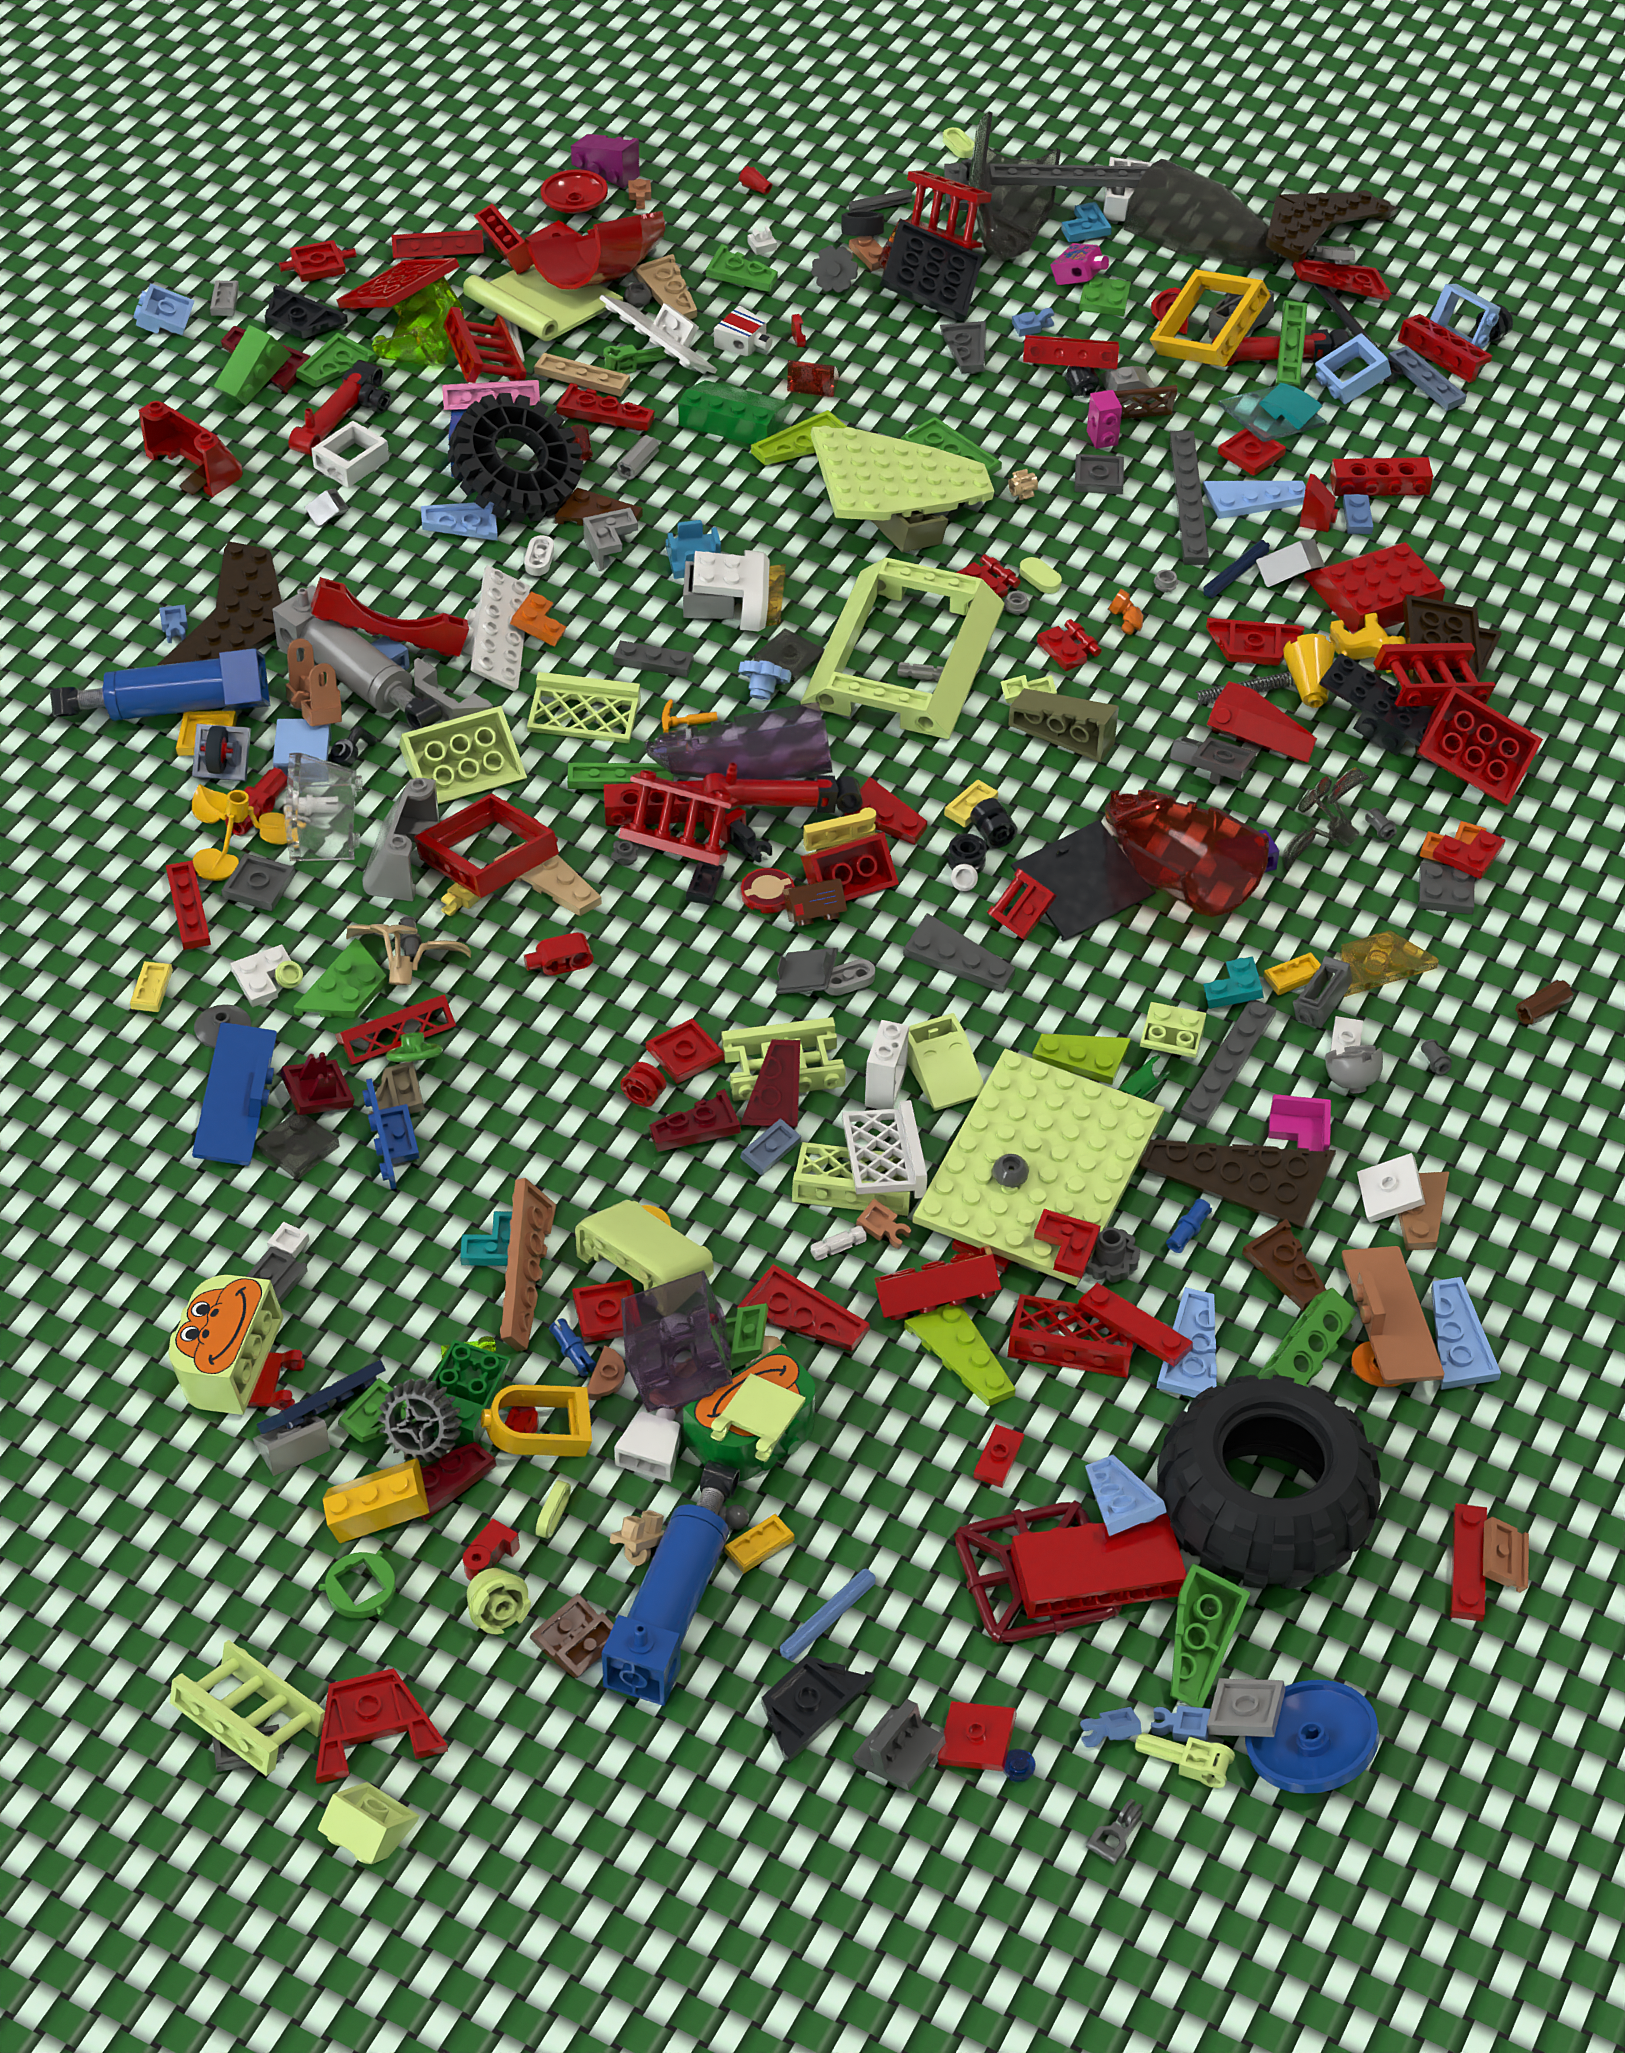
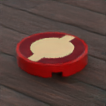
M757 869L748 873L743 879L741 897L746 906L752 910L756 908L761 910V913H776L786 909L783 889L795 886L791 877L779 869Z

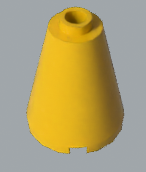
M1322 634L1301 635L1297 637L1296 642L1291 644L1289 641L1283 648V656L1302 702L1311 708H1318L1327 702L1329 690L1322 687L1319 682L1333 664L1334 643L1332 640L1330 642L1327 641L1326 636Z

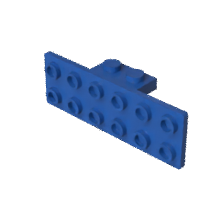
M225 1022L220 1024L192 1151L194 1158L246 1166L251 1164L262 1106L267 1107L270 1090H267L266 1086L267 1084L272 1085L274 1068L270 1066L277 1031Z

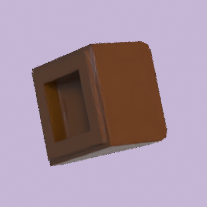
M202 464L193 471L179 487L194 495L207 483L205 465Z

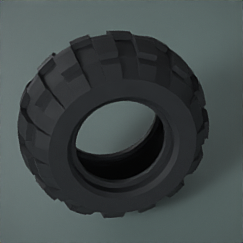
M1246 1375L1231 1378L1226 1387L1218 1385L1213 1388L1211 1386L1202 1391L1188 1406V1411L1182 1410L1169 1428L1158 1460L1157 1495L1164 1501L1166 1513L1171 1520L1170 1527L1174 1531L1178 1544L1186 1553L1189 1552L1191 1556H1199L1202 1567L1223 1579L1227 1575L1243 1580L1242 1586L1265 1589L1266 1584H1279L1282 1589L1298 1588L1308 1585L1314 1576L1317 1578L1324 1575L1328 1577L1351 1559L1353 1551L1356 1552L1365 1544L1374 1527L1381 1500L1379 1483L1381 1472L1373 1442L1368 1443L1363 1423L1351 1409L1348 1410L1346 1406H1337L1334 1403V1396L1315 1385L1308 1388L1294 1383L1295 1378L1273 1375L1272 1379H1258L1255 1375ZM1252 1455L1274 1457L1302 1469L1317 1484L1309 1491L1296 1497H1265L1240 1486L1231 1477L1224 1462Z

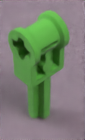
M632 344L620 347L608 346L603 352L605 363L602 365V368L623 374L636 372L637 364L664 360L667 358V354L664 352L665 348L663 346L638 351Z

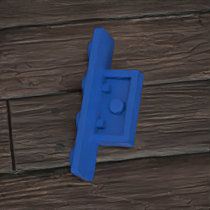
M372 1078L366 1079L367 1090L362 1091L365 1106L372 1107L373 1114L368 1115L371 1131L378 1132L379 1138L374 1139L377 1156L383 1155L385 1162L379 1164L383 1181L389 1180L390 1188L395 1189L397 1187L392 1164L419 1159V1151L407 1104L379 1110Z

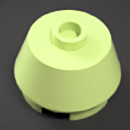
M491 1568L480 1572L472 1579L467 1589L470 1618L477 1627L487 1633H505L502 1629L509 1627L516 1621L520 1624L530 1610L531 1601L528 1598L526 1583L520 1577L504 1570Z

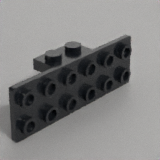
M1342 653L1339 654L1319 684L1362 711L1353 729L1395 756L1399 754L1407 740L1419 747L1434 711L1427 706L1397 707L1395 701L1401 692L1400 689L1361 666L1353 659Z

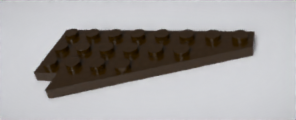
M1406 594L1402 601L1406 644L1472 643L1475 652L1468 664L1479 682L1502 635L1501 631L1479 627L1478 610L1475 607ZM1426 669L1434 683H1444L1437 669ZM1449 669L1456 683H1467L1459 669ZM1409 670L1410 682L1412 684H1422L1415 670ZM1427 706L1433 711L1436 708V706ZM1415 745L1416 758L1426 759L1417 753L1419 747Z

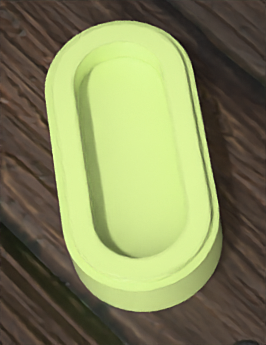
M952 127L944 130L943 143L957 157L970 158L975 155L976 144L961 129Z
M1029 557L1021 561L1020 575L1038 590L1044 593H1055L1060 590L1061 575L1042 560Z
M560 1480L555 1482L539 1515L536 1525L537 1536L548 1539L553 1535L570 1497L571 1486L569 1483Z

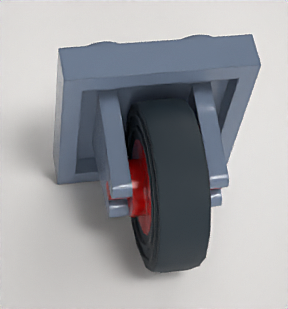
M196 724L192 776L196 778L247 781L251 729Z

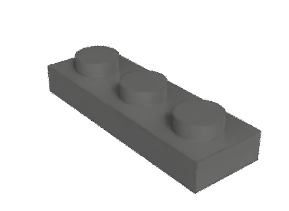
M622 640L619 641L613 656V665L681 677H688L694 662V653Z

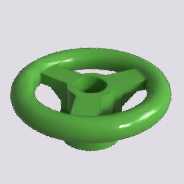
M422 1032L407 1033L401 1035L402 1045L388 1051L386 1058L392 1062L420 1061L440 1055L443 1052V1048L439 1044L424 1043V1033Z

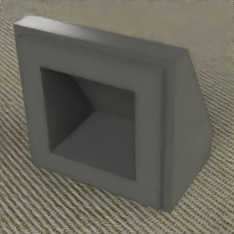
M1180 736L1174 740L1170 758L1191 765L1192 756L1203 742Z

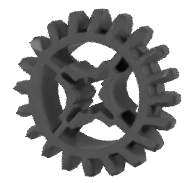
M412 1378L406 1380L404 1384H397L393 1387V1391L385 1395L386 1401L379 1407L384 1413L379 1415L378 1421L385 1425L380 1428L379 1433L388 1434L389 1437L385 1440V1444L393 1443L395 1445L393 1453H399L402 1450L404 1452V1460H409L413 1456L419 1462L423 1461L424 1458L427 1462H431L436 1457L441 1458L447 1453V1450L454 1447V1440L461 1433L457 1428L462 1424L463 1420L455 1417V1415L460 1413L461 1409L452 1406L451 1403L455 1401V1397L447 1398L444 1395L447 1387L437 1390L436 1381H431L427 1384L425 1378H419L416 1382ZM406 1401V1417L401 1419V1408L403 1402ZM439 1421V1434L435 1440L433 1433H435L434 1423Z

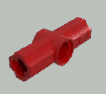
M274 767L272 770H269L255 787L248 786L244 789V792L249 796L248 806L254 807V815L257 820L262 814L273 811L275 799L289 784L288 776L279 768ZM248 815L243 822H234L232 833L237 836L246 834L254 825L250 816ZM229 817L225 820L226 827H228Z

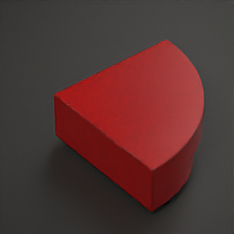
M800 314L791 316V334L797 348L804 347L806 344V336L801 331L803 320Z

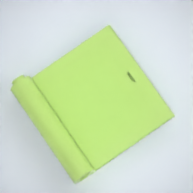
M534 264L527 271L521 272L518 275L512 270L491 282L477 275H471L463 284L465 296L546 342L608 310L605 308L606 303L599 299L601 295L623 301V297L600 284L579 289H560L548 283L537 271Z

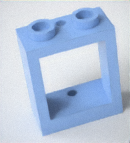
M1445 284L1430 320L1483 349L1489 341L1492 327L1495 326L1499 319L1498 314L1501 308L1458 284ZM1460 296L1486 310L1473 339L1448 326Z
M1362 333L1315 363L1317 370L1315 376L1322 386L1326 385L1333 398H1339L1344 405L1391 375L1388 358ZM1357 356H1360L1370 365L1343 383L1333 374L1334 371Z

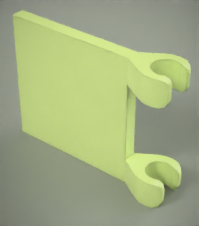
M750 1373L722 1414L712 1422L711 1429L713 1432L711 1433V1438L723 1441L731 1424L761 1437L756 1444L758 1451L755 1458L766 1462L771 1456L776 1443L805 1403L806 1398Z

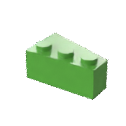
M249 325L214 387L225 396L246 406L292 354L272 335Z

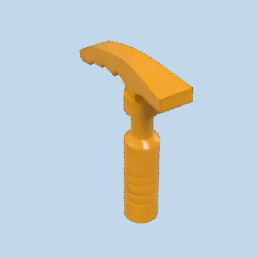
M670 699L662 713L664 738L669 737L670 726L676 727L678 724L694 725L717 722V712L690 714L681 718H677V716L670 717V711L673 708V700Z

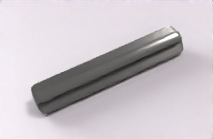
M909 189L850 201L849 211H873L910 203L912 201V193Z

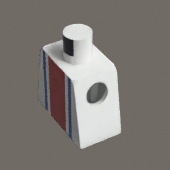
M741 306L735 308L714 327V347L750 356L758 347L768 351L772 346L773 339L766 335L765 320Z

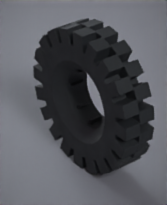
M499 393L496 399L490 394L482 397L479 403L474 401L469 405L458 421L448 444L451 446L448 450V462L454 463L451 472L455 480L464 479L460 485L463 492L468 496L477 491L479 494L474 503L483 509L489 502L494 503L491 514L501 518L504 517L507 510H510L512 521L523 522L526 515H528L530 522L538 521L543 518L544 514L550 517L557 513L559 508L564 505L573 493L583 471V460H579L583 454L580 443H573L576 435L571 427L560 430L564 419L557 412L547 418L544 416L548 409L547 405L538 401L534 409H531L530 397L519 394L513 403L511 393ZM511 438L521 441L530 447L538 459L539 465L536 470L520 471L506 464L497 453L495 445L498 440Z

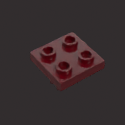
M321 1052L319 1057L315 1059L314 1054L311 1053L304 1064L282 1066L280 1075L298 1115L353 1108L355 1099L336 1059L326 1060L324 1052Z

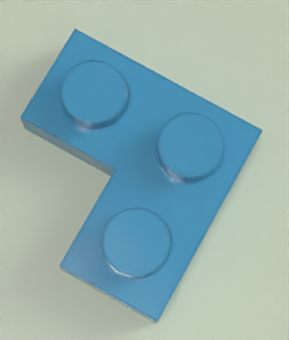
M1096 202L1075 205L1074 214L1078 219L1065 221L1061 224V230L1068 242H1078L1080 240L1111 235L1112 227Z

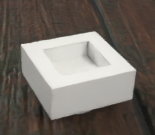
M283 1222L267 1242L268 1249L272 1246L296 1258L309 1242V1233Z

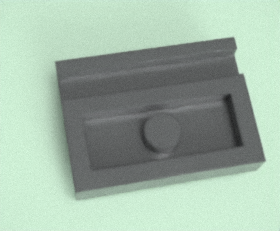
M271 1246L246 1277L271 1280L280 1305L308 1272L307 1264H301L296 1261V1258Z

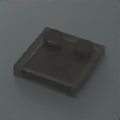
M297 1111L256 1142L259 1152L296 1180L300 1179L340 1147L338 1138L306 1114L298 1115Z

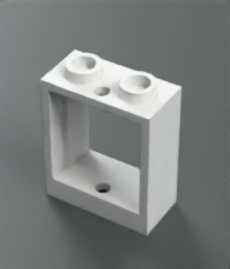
M354 421L312 448L314 468L347 488L389 460L387 440ZM354 443L366 449L349 462L338 456L339 453Z
M881 1020L867 1060L866 1107L880 1110L894 1109L907 1071L908 1025Z

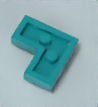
M1253 956L1227 961L1226 967L1229 979L1215 980L1203 984L1209 1009L1264 998Z
M494 1211L492 1235L462 1234L461 1265H508L507 1248L510 1243L512 1211Z

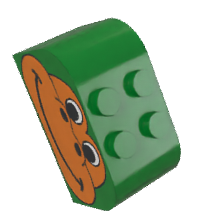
M782 1345L778 1346L683 1407L684 1444L704 1466L711 1460L740 1469L739 1482L748 1480L763 1470L771 1469L778 1460L787 1454L795 1453L813 1433L815 1383L812 1376ZM750 1373L806 1398L805 1403L776 1443L771 1456L766 1462L755 1458L758 1451L756 1444L761 1437L731 1424L723 1441L711 1438V1433L713 1432L711 1429L712 1422L722 1414Z

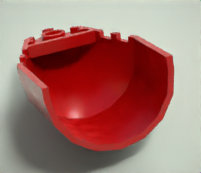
M662 211L642 214V216L640 214L594 224L593 229L587 230L588 235L579 237L577 232L531 242L527 246L537 271L548 283L560 289H579L617 280L630 273L664 237L665 220Z

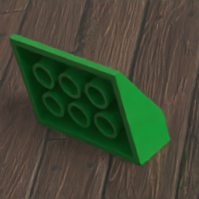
M704 380L688 388L678 402L679 426L755 444L777 433L793 407V402Z

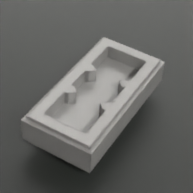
M215 281L210 306L211 316H234L239 291L238 281Z

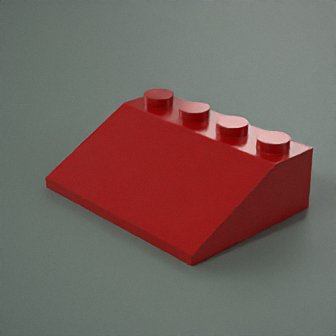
M1453 686L1444 692L1439 700L1417 753L1505 806H1508L1543 739Z

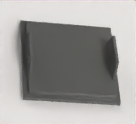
M838 947L788 952L786 958L781 956L777 968L779 982L775 992L776 995L827 990L839 950Z

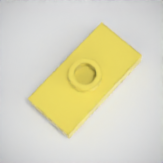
M144 961L130 1001L131 1009L159 1012L173 972L172 964Z

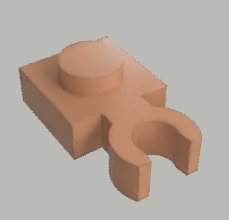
M875 1199L871 1201L856 1220V1225L862 1226L868 1234L879 1241L885 1235L889 1238L890 1244L898 1249L901 1248L902 1241L896 1237V1234L902 1233L908 1238L911 1235V1229L907 1225L895 1223L898 1215Z

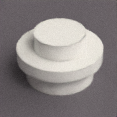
M968 864L956 866L951 873V882L960 891L971 890L978 880L976 870Z

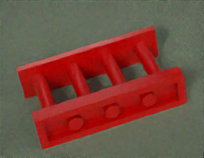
M924 170L908 171L907 180L916 183L917 191L912 219L904 221L971 251L973 248H981L983 243L972 239L978 206H981V203H990L992 193ZM932 188L934 198L929 224L920 220L926 189ZM949 194L952 200L947 227L944 230L937 226L943 195ZM964 199L967 200L969 208L964 235L961 236L955 233L960 201Z
M450 308L443 327L466 382L476 383L481 373L505 376L510 381L525 380L526 369L502 316L498 315L494 325L491 326L465 321L460 308ZM470 331L487 334L491 338L471 335ZM475 345L494 348L497 352L477 349ZM481 359L500 362L503 366L486 364Z
M1025 335L1023 362L1117 369L1119 342Z
M1472 643L1382 644L1373 662L1377 670H1392L1401 685L1402 690L1395 701L1397 707L1437 706L1443 693L1453 686L1486 704L1496 687L1494 682H1478L1468 663L1475 652ZM1426 669H1437L1444 683H1434ZM1449 669H1459L1467 683H1456ZM1404 670H1415L1422 684H1412Z
M641 770V772L630 777L631 782L641 785L634 820L620 827L618 838L717 866L727 861L729 851L721 849L719 840L726 808L731 809L739 805L738 799L731 798L732 794L725 791L713 793L656 777L655 772ZM651 787L666 791L659 826L655 830L646 828L644 824ZM676 794L691 798L684 833L680 837L670 835L671 832L669 831ZM701 801L716 805L709 840L705 844L695 842L696 839L694 838Z

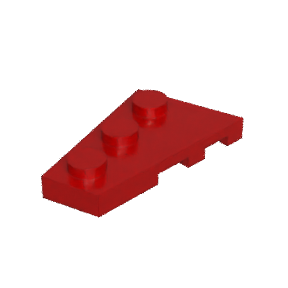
M869 777L860 789L863 801L861 808L853 813H845L844 816L858 814L863 808H872L876 811V820L874 822L876 830L915 845L926 831L928 821Z

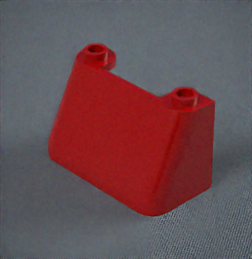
M152 401L138 410L145 453L153 461L158 459L157 455H168L170 460L182 455L198 466L204 464L207 483L203 486V489L211 497H214L242 477L241 463L223 442L209 430L159 401Z

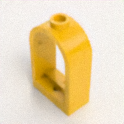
M508 1386L495 1396L490 1409H482L481 1427L486 1428L490 1440L499 1449L511 1454L586 1457L592 1443L587 1387ZM508 1406L568 1408L570 1435L519 1433L511 1430L502 1422L498 1411Z

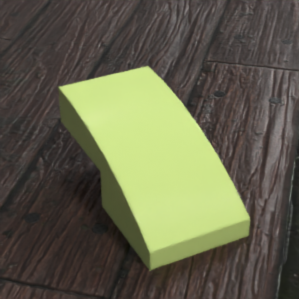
M1025 675L1001 681L1006 703L1012 704L1024 688L1057 694L1052 675L1027 682Z

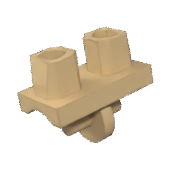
M646 1510L642 1512L641 1518L637 1516L624 1517L622 1529L611 1533L610 1543L625 1544L624 1555L627 1560L637 1566L644 1564L650 1558L651 1548L659 1545L665 1532L661 1530L664 1516L652 1510Z

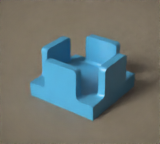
M694 520L677 524V538H674L673 533H667L666 550L674 579L684 578L685 561L694 562L695 551L721 554V542L717 527L711 528V534H703L702 521Z

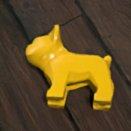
M1376 613L1366 614L1364 617L1366 627L1354 634L1344 629V622L1342 620L1333 621L1330 625L1329 642L1333 641L1335 651L1338 654L1342 653L1353 660L1376 658L1382 644H1406V639L1402 636L1387 635L1385 630L1378 624ZM1385 670L1387 674L1392 672V670Z

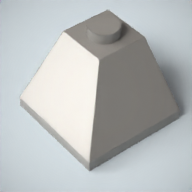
M1121 367L1100 374V379L1107 391L1155 387L1145 367ZM1128 400L1127 402L1123 403L1122 406L1129 405L1134 402Z

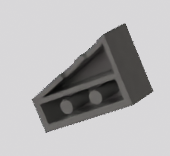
M1269 291L1271 297L1248 332L1274 317L1273 292ZM1228 293V296L1225 299H1221L1209 312L1210 338L1214 339L1219 335L1244 295Z

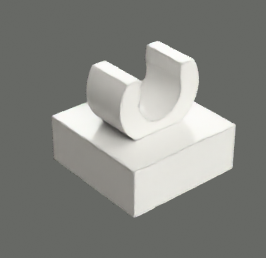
M767 225L764 227L765 231L759 232L757 228H754L753 234L748 235V244L756 255L777 250V242Z

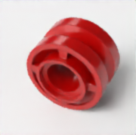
M636 1062L629 1070V1073L623 1077L620 1085L624 1094L632 1102L643 1107H650L666 1089L667 1083L657 1068L646 1062Z

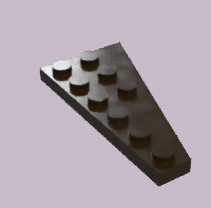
M1150 1139L1139 1166L1142 1170L1276 1221L1282 1222L1287 1219L1292 1227L1304 1230L1334 1160L1336 1150L1325 1149V1152L1309 1151V1148L1290 1150L1279 1149V1147L1239 1144L1221 1146L1216 1145V1143H1205L1203 1145L1187 1144L1186 1141Z

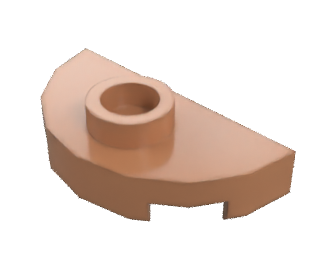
M607 1346L603 1348L587 1386L588 1400H601L602 1396L618 1392L624 1384L626 1372L623 1358L612 1348Z

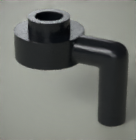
M355 726L347 739H340L333 745L330 752L331 759L341 767H348L358 757V747L356 744L359 739L370 746H374L377 738L362 726Z

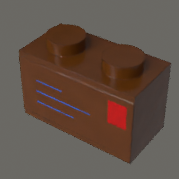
M841 878L783 889L789 922L797 921L798 926L814 923L813 918L823 916L824 920L839 918V912L847 911Z

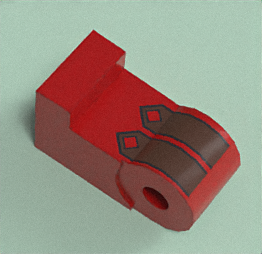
M493 1518L463 1554L466 1578L472 1581L480 1572L493 1568L505 1553L513 1557L520 1549L518 1533Z

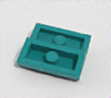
M1280 383L1259 403L1275 420L1283 415L1297 430H1300L1323 407L1304 391L1284 383Z

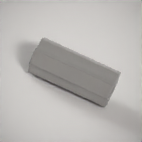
M645 435L617 463V472L621 477H625L628 480L633 479L659 452V443L656 439Z

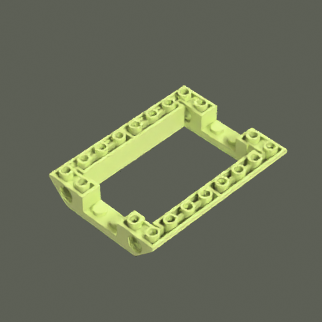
M886 557L860 572L801 700V706L850 717L855 704L859 703L900 713L901 729L950 739L1005 603L981 578ZM908 587L949 596V612L966 615L933 694L842 674L877 598V594L886 596L889 599L902 601Z

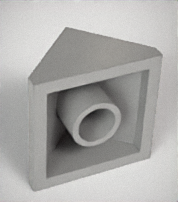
M309 1413L303 1416L305 1421L290 1429L285 1424L253 1438L257 1449L273 1476L330 1451L327 1426L324 1419Z

